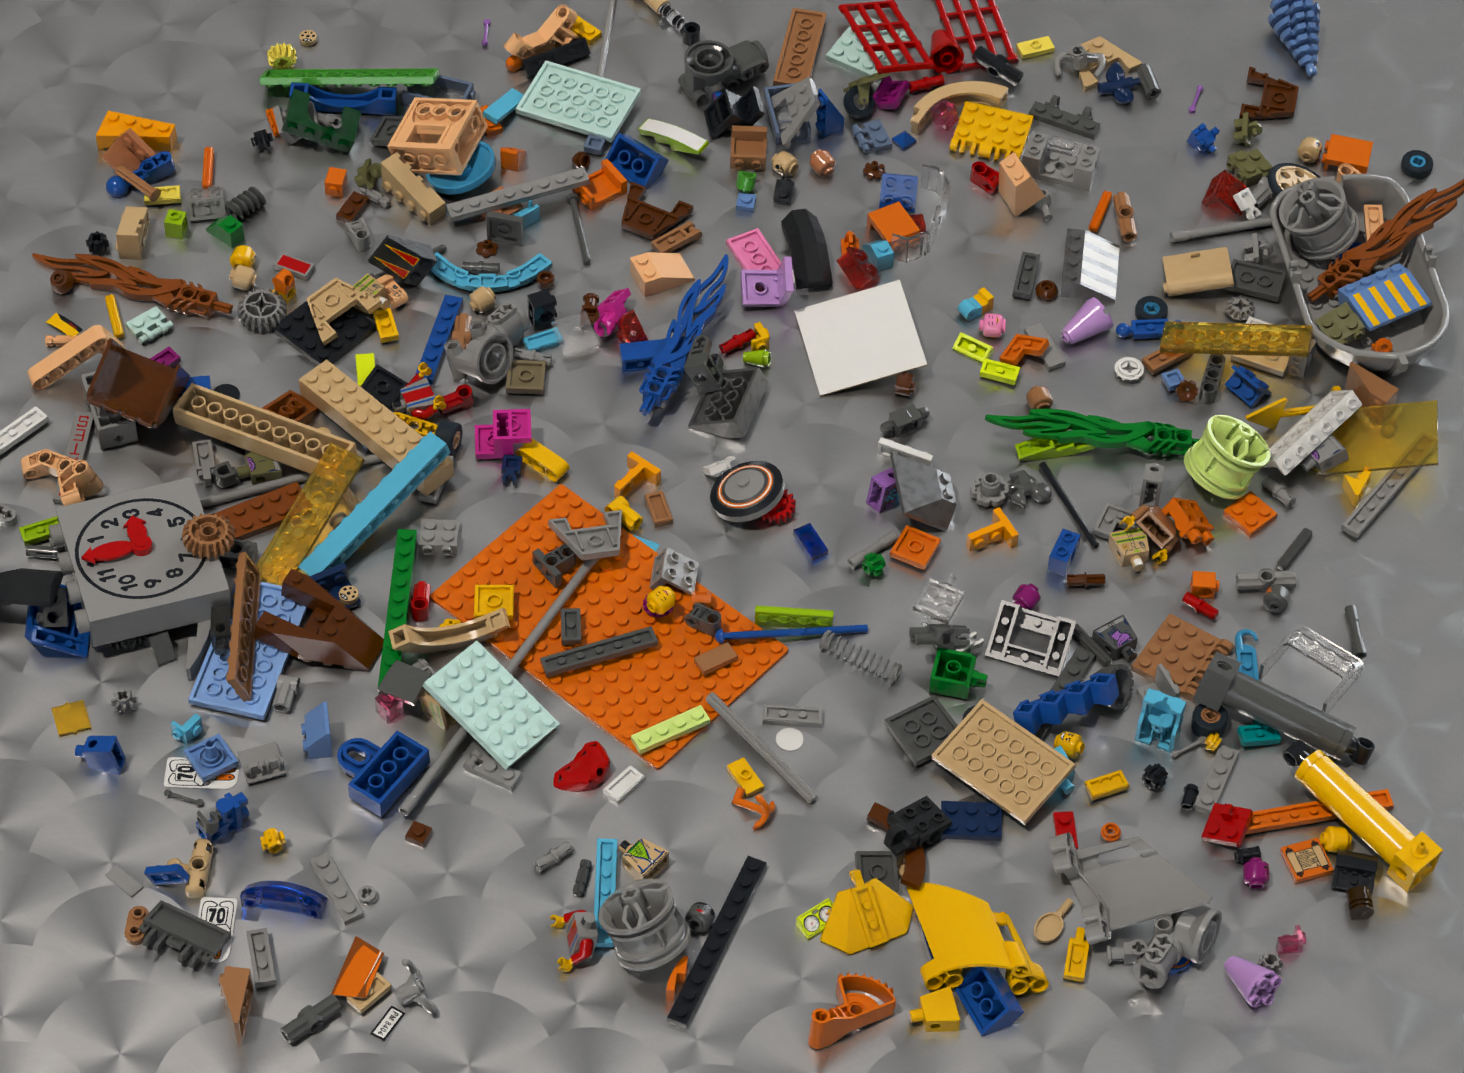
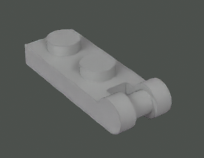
M473 750L470 754V759L466 760L463 764V768L466 771L509 791L514 789L522 777L520 771L511 767L505 770L497 761L482 755L478 750Z

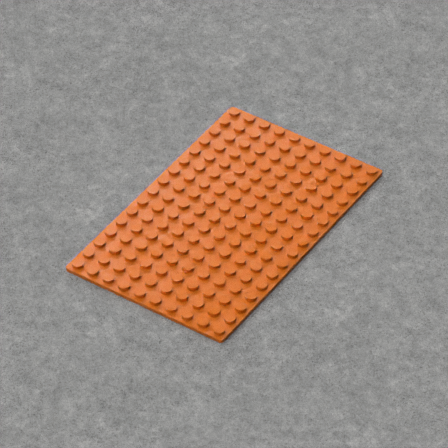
M561 484L431 593L430 599L463 623L474 619L475 585H514L513 620H509L510 627L498 632L496 637L485 640L511 660L585 561L576 555V565L561 574L562 585L557 588L545 578L533 564L532 552L539 548L546 555L565 544L548 526V520L566 517L572 530L606 525L603 513ZM621 527L619 556L600 558L561 608H580L581 644L562 645L560 610L519 664V667L653 768L659 770L708 725L641 755L633 745L631 735L699 705L703 707L711 723L720 714L706 701L708 694L714 692L729 707L788 653V647L774 637L724 640L723 644L727 642L737 654L738 660L703 676L694 663V657L722 644L716 641L715 636H710L696 628H691L685 623L684 617L692 611L694 605L691 602V595L668 583L664 587L671 588L676 596L672 612L664 617H653L645 612L643 600L646 595L653 591L649 586L654 557L658 553ZM696 581L694 591H709ZM711 592V603H707L706 607L721 614L723 632L763 630ZM652 626L658 640V646L547 678L540 664L541 657Z

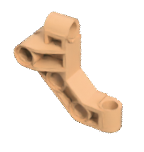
M559 5L537 32L524 37L514 32L503 47L512 55L524 60L580 39L570 29L577 20V13L566 5Z
M49 449L40 450L21 459L23 478L36 479L49 474L58 477L61 501L64 506L83 502L85 497L95 495L103 489L104 484L85 460L77 461Z

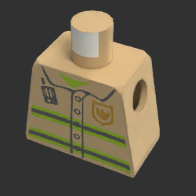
M367 273L353 285L355 289L366 292L373 298L380 299L382 306L379 308L386 310L389 307L390 301L388 300L385 286ZM359 303L353 306L356 310L367 313Z
M1137 527L1128 531L1122 530L1110 533L1108 546L1120 565L1123 567L1132 565L1136 572L1143 570L1145 567L1144 563L1148 561L1149 556L1146 532L1141 527Z
M426 689L424 692H421L418 699L420 700L423 713L444 731L457 722Z

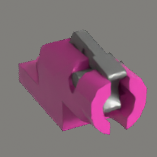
M629 288L614 291L597 307L600 317L595 322L594 329L599 336H610L621 329L620 324L627 317L624 303L631 295Z

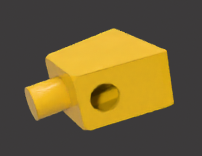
M951 986L919 997V1009L909 1010L910 1022L922 1021L926 1032L959 1031L960 1017Z

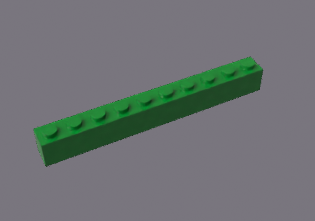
M397 530L378 688L396 660L404 662L405 652L393 649L388 631L404 624L408 625L410 597L418 547L417 530ZM379 693V700L399 701L397 699Z

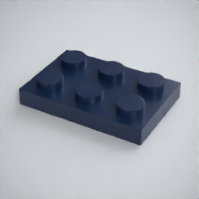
M941 801V811L952 821L951 827L943 831L941 839L1002 840V808L995 803Z

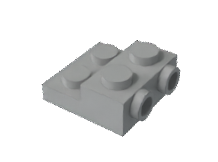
M421 519L418 539L419 554L457 555L460 520Z

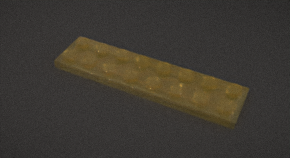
M1165 321L1160 352L1308 357L1313 326Z
M330 442L258 561L256 567L261 572V579L271 584L282 586V582L291 568L299 571L298 566L308 556L365 460L362 457Z

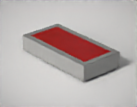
M282 252L274 263V269L278 271L287 269L293 276L307 280L315 269V265Z

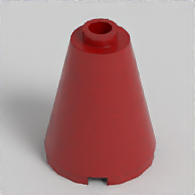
M939 29L933 32L931 36L930 59L936 65L934 70L938 73L946 72L947 74L957 71L963 64L964 52L962 48L945 30Z

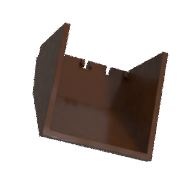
M109 338L87 391L85 401L96 407H103L104 410L116 415L120 414L121 417L131 421H138L139 424L156 429L167 418L188 383L190 374L179 365H176L174 369L126 350L114 339Z

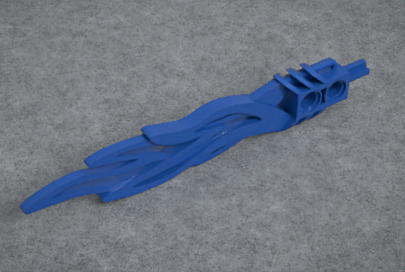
M727 254L724 255L712 275L702 284L701 279H698L682 299L678 310L677 323L673 319L669 326L666 346L651 359L650 365L646 369L647 372L643 374L644 381L639 388V392L643 394V403L639 409L642 415H649L653 406L660 407L663 401L668 400L670 395L677 390L685 375L684 365L693 344L692 339L702 335L703 329L716 317V309L726 291V284H723L721 287L720 285L725 280L728 270L729 259ZM723 270L719 279L705 292L699 305L696 307L700 294L715 281ZM718 287H720L719 290L710 298V296L714 293V291H715ZM699 315L693 322V316ZM685 331H686V334H685V343H684L683 346L676 352V350H677V348H678V346H679V344H680V341L682 340V337H683V335H684V333H685Z

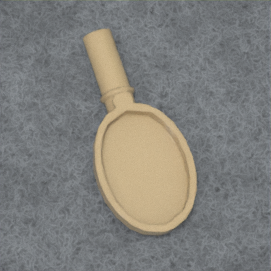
M1067 898L1061 907L1056 910V913H1045L1037 920L1033 929V934L1037 941L1050 943L1059 937L1064 925L1062 917L1074 904L1072 899Z

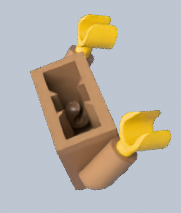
M1141 505L1130 516H1125L1119 525L1126 523L1128 527L1124 531H1128L1135 521L1162 549L1152 556L1153 560L1159 557L1160 562L1158 564H1161L1167 560V553H1170L1177 543L1178 537L1175 522L1169 516H1165L1159 506L1152 508L1151 506Z

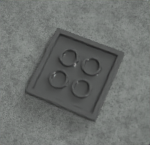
M935 695L884 719V725L915 766L932 759L931 755L958 726Z

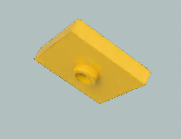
M475 585L474 619L504 608L506 609L508 620H513L514 585Z

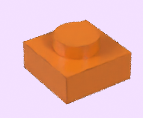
M692 591L691 602L701 603L706 606L707 603H711V591Z

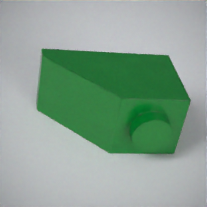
M231 215L218 218L206 228L207 232L230 248L235 247L245 239L243 223Z

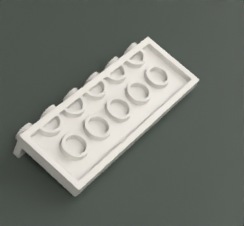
M1353 390L1331 391L1269 448L1270 460L1264 467H1276L1282 475H1287L1362 406L1361 401Z

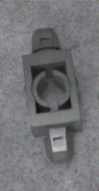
M914 404L908 405L889 413L888 421L881 424L880 430L883 434L893 432L896 438L920 429L922 420L928 418L930 412L927 407L917 409Z

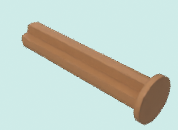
M123 165L116 167L115 173L147 195L152 202L159 198L161 194L159 188L155 189Z

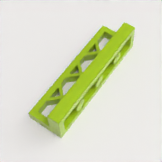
M756 605L755 624L758 626L783 628L833 626L834 611Z

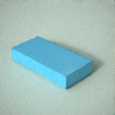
M557 327L522 338L526 350L532 351L534 349L536 352L564 344V340Z

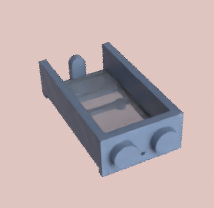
M439 75L431 86L415 84L414 86L407 87V91L403 90L402 103L406 106L407 104L411 105L414 97L474 100L476 91H474V83Z
M796 83L764 87L763 100L765 101L776 145L782 144L780 134L792 124L788 105L786 104L778 112L773 109L770 98ZM804 121L799 128V135H794L790 141L791 143L811 141L809 121Z

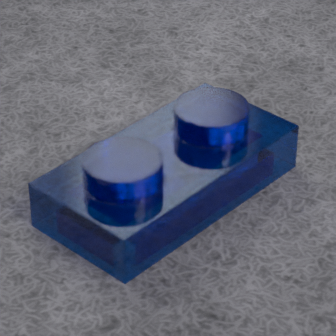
M811 523L793 530V535L811 562L828 555V548Z

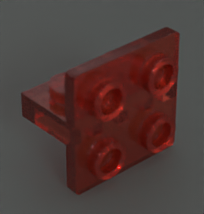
M848 246L846 248L848 252L836 260L856 290L861 289L872 279H879L877 268L873 264L870 265L867 260L868 256L862 249Z

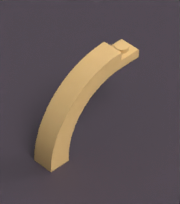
M983 81L957 82L937 88L925 95L914 106L913 116L910 121V125H912L911 133L918 135L924 125L934 115L950 107L964 105L965 101L1002 108L1008 99L1009 88Z
M500 608L479 618L455 625L420 628L404 624L388 632L394 650L408 653H432L470 646L476 640L480 643L496 637L498 632L509 628L510 624L506 609Z

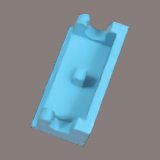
M532 200L528 201L527 208L514 214L523 217V229L540 220V206L535 204L533 207Z

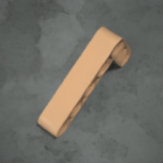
M94 325L32 366L27 374L32 387L35 390H43L97 353L103 355L109 338L114 339L124 349L125 347L121 341L103 326Z

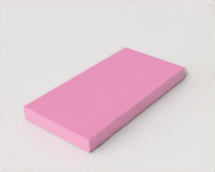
M758 228L726 240L727 247L743 270H777L781 264L780 259ZM755 285L758 292L764 291L762 285Z

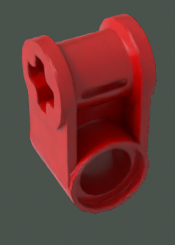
M977 161L972 164L970 181L985 192L992 194L999 185V172L984 162Z

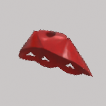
M597 741L585 743L569 764L555 772L553 779L554 787L564 791L583 792L592 790L604 782L610 766V760L605 748ZM598 768H602L603 773L600 776L597 775Z

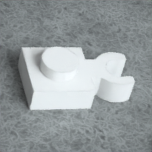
M1249 188L1233 195L1241 212L1243 210L1246 211L1248 220H1253L1261 215L1260 210L1254 206L1257 202Z

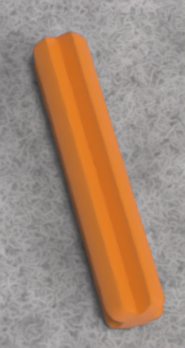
M213 147L204 148L203 189H208V187L212 186Z
M1103 191L1089 224L1088 230L1090 232H1098L1111 201L1112 192Z

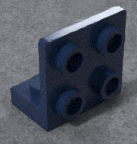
M345 563L309 576L339 601L340 589L344 586H352L348 580V570ZM359 598L355 604L345 606L351 609L360 605L361 600Z

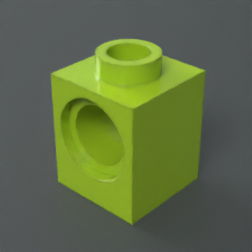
M168 210L164 220L166 237L184 239L188 229L186 212Z

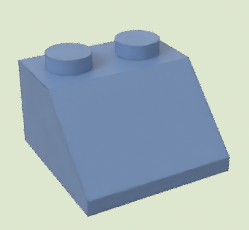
M322 702L304 715L305 723L301 724L302 736L306 735V740H303V751L308 752V759L332 757L327 702Z

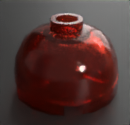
M634 309L621 315L617 323L618 331H616L620 342L623 340L625 343L648 340Z

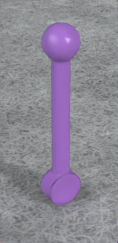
M489 19L484 20V38L481 42L483 46L488 45V26L491 24Z
M1202 85L1197 86V93L1192 106L1189 107V113H1195L1197 100L1200 92L1204 89Z

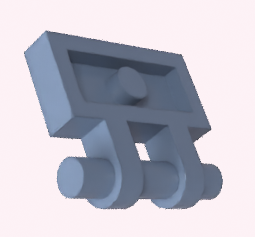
M880 119L863 123V129L859 128L858 124L852 126L853 136L858 139V145L865 154L871 151L870 148H873L875 153L892 149V142Z

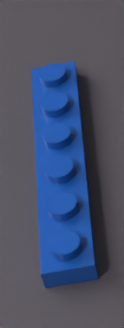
M445 294L420 363H427L428 367L432 370L431 375H424L429 384L433 385L445 353L444 344L450 340L456 316L460 313L463 304V298Z

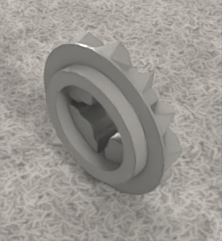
M1239 296L1238 298L1232 297L1231 300H1228L1225 310L1231 318L1242 321L1254 315L1255 307L1253 306V301H1249L1248 297L1243 299ZM1238 305L1242 306V311H1240Z

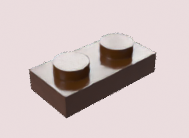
M353 191L337 212L336 220L344 223L356 221L369 204V197Z

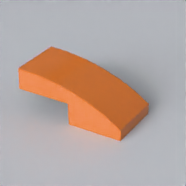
M684 956L676 964L669 977L666 987V1001L674 1002L677 984L684 985L686 981L688 956Z

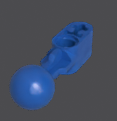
M163 151L142 161L138 167L139 169L133 171V173L145 182L153 183L172 174L175 171V165L171 154ZM115 175L106 182V191L111 197L120 198L127 194L131 184L120 176Z

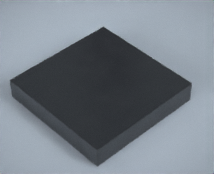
M376 364L360 387L391 410L392 402L399 399L401 388L408 383Z

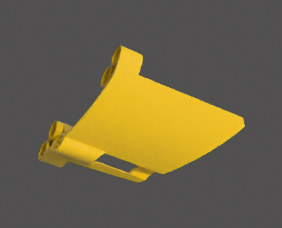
M923 882L919 891L908 886L906 887L934 959L924 964L920 969V974L928 990H937L943 983L947 987H958L963 982L962 970L967 967H998L1006 969V980L1015 995H1021L1029 988L1036 993L1048 988L1049 982L1043 968L1031 961L1008 914L1003 911L1000 913L993 912L988 902L947 886ZM998 925L1008 927L1014 942L1004 941Z

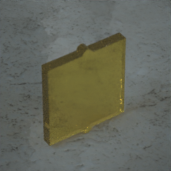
M83 700L72 703L66 702L64 705L51 708L59 737L71 734L77 735L78 732L91 729Z

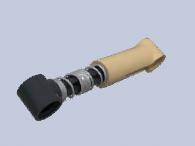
M643 0L658 15L663 16L672 26L676 27V30L683 36L685 45L691 46L700 42L699 24L684 21V17H681L675 9L670 8L671 4L668 0Z

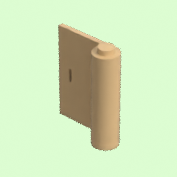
M1227 247L1162 257L1166 283H1163L1164 294L1168 293L1169 297L1234 287Z

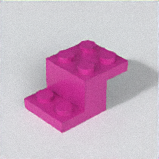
M530 409L493 410L492 425H475L476 459L503 458L504 455H513L514 443H532Z

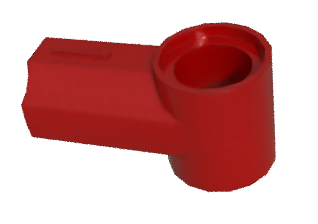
M463 384L458 386L455 392L443 396L446 408L443 410L439 409V411L443 415L458 408H470L474 403L472 388L469 385Z
M419 581L414 584L411 615L413 620L423 622L429 617L431 585L427 584L426 581Z

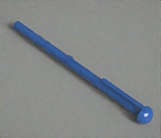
M849 625L729 633L719 629L715 633V639L718 643L723 644L724 640L823 635L827 630L832 631V633L835 632V634L868 632V626Z

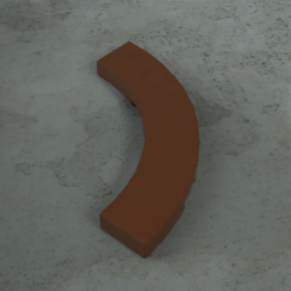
M875 802L867 815V821L876 824L887 832L890 828L887 823V817L891 810ZM917 846L916 850L911 848L902 853L905 863L900 883L918 891L923 883L926 866L922 846Z

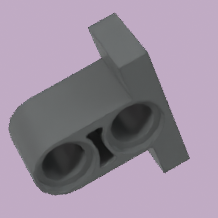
M566 544L559 546L546 555L539 548L532 552L533 564L555 588L562 585L561 574L576 565V554Z

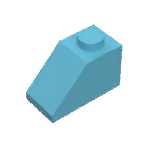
M876 240L863 244L862 247L876 272L893 268L894 252L887 240Z

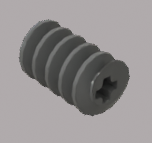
M252 186L248 190L243 191L242 194L232 198L231 201H227L225 209L228 215L242 220L244 219L243 214L248 216L249 211L255 212V208L259 209L261 207L260 203L262 205L266 204V199L257 188Z

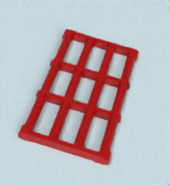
M895 0L841 4L838 6L839 11L845 16L852 32L858 37L864 51L871 58L879 74L934 69L936 67L934 61L930 59L924 50L921 41L917 39L910 28L909 22L905 20L898 9ZM881 8H890L899 22H890ZM874 9L882 23L874 24L866 10ZM849 11H858L866 25H858ZM903 28L911 41L902 42L895 29ZM887 30L894 42L886 43L879 31ZM871 31L878 44L870 45L862 32ZM907 48H916L924 62L916 63ZM899 49L908 64H899L891 50ZM875 51H883L891 65L883 66Z
M935 0L940 14L939 18L943 22L946 32L957 44L968 43L973 55L977 49L975 41L985 40L988 50L997 55L992 39L1001 37L1009 56L1007 57L1009 64L1019 62L1009 40V33L1005 29L999 14V7L996 6L994 0H987L989 7L984 8L979 7L977 0H970L973 9L963 11L959 0H952L956 12L946 13L942 0ZM992 13L999 31H988L983 18L984 14ZM976 16L981 34L972 35L966 17ZM959 18L965 36L955 37L949 20ZM963 59V64L959 71L965 72L986 67L977 61L965 64Z

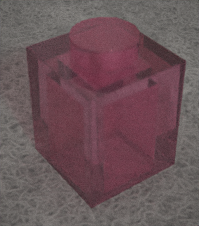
M384 694L375 697L376 712L388 724L404 714L402 701Z

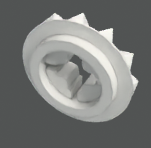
M1124 357L1116 362L1114 372H1116L1117 377L1122 378V381L1125 379L1130 382L1132 380L1138 381L1139 377L1143 376L1144 366L1136 358ZM1128 366H1129V368H1130V370H1131V373H1129V372L1127 371V367H1128Z

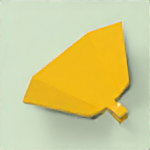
M854 869L849 871V875L855 887L837 892L820 941L848 954H853L868 947H874L907 933L914 906L877 878L864 883L861 871Z

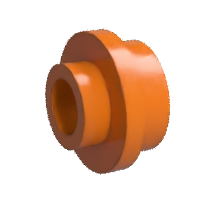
M1106 823L1101 828V837L1105 841L1115 842L1121 836V830L1115 823Z

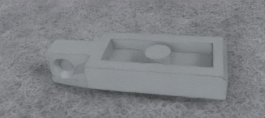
M211 439L192 442L197 475L199 478H204L205 487L212 486L211 476L214 475L215 462Z

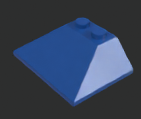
M60 584L59 588H66V585ZM66 590L68 627L63 629L40 627L36 621V615L39 612L38 606L28 605L25 638L30 643L86 659L89 632L79 634L74 616V611L82 609L81 603L70 605ZM49 613L48 620L51 623H54L55 617Z

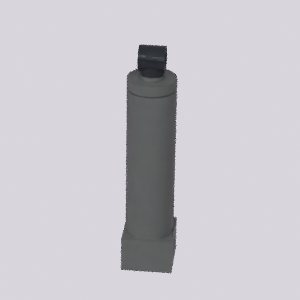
M1216 651L1193 697L1194 701L1217 712L1221 705H1224L1292 739L1301 740L1309 747L1321 750L1324 754L1338 761H1341L1344 754H1349L1350 759L1356 764L1366 765L1375 749V744L1364 737L1356 739L1353 736L1356 727L1348 725V723L1238 671L1242 663Z

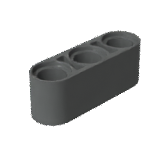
M1213 353L1209 356L1199 393V400L1203 404H1212L1216 399L1226 360L1225 356L1221 353Z

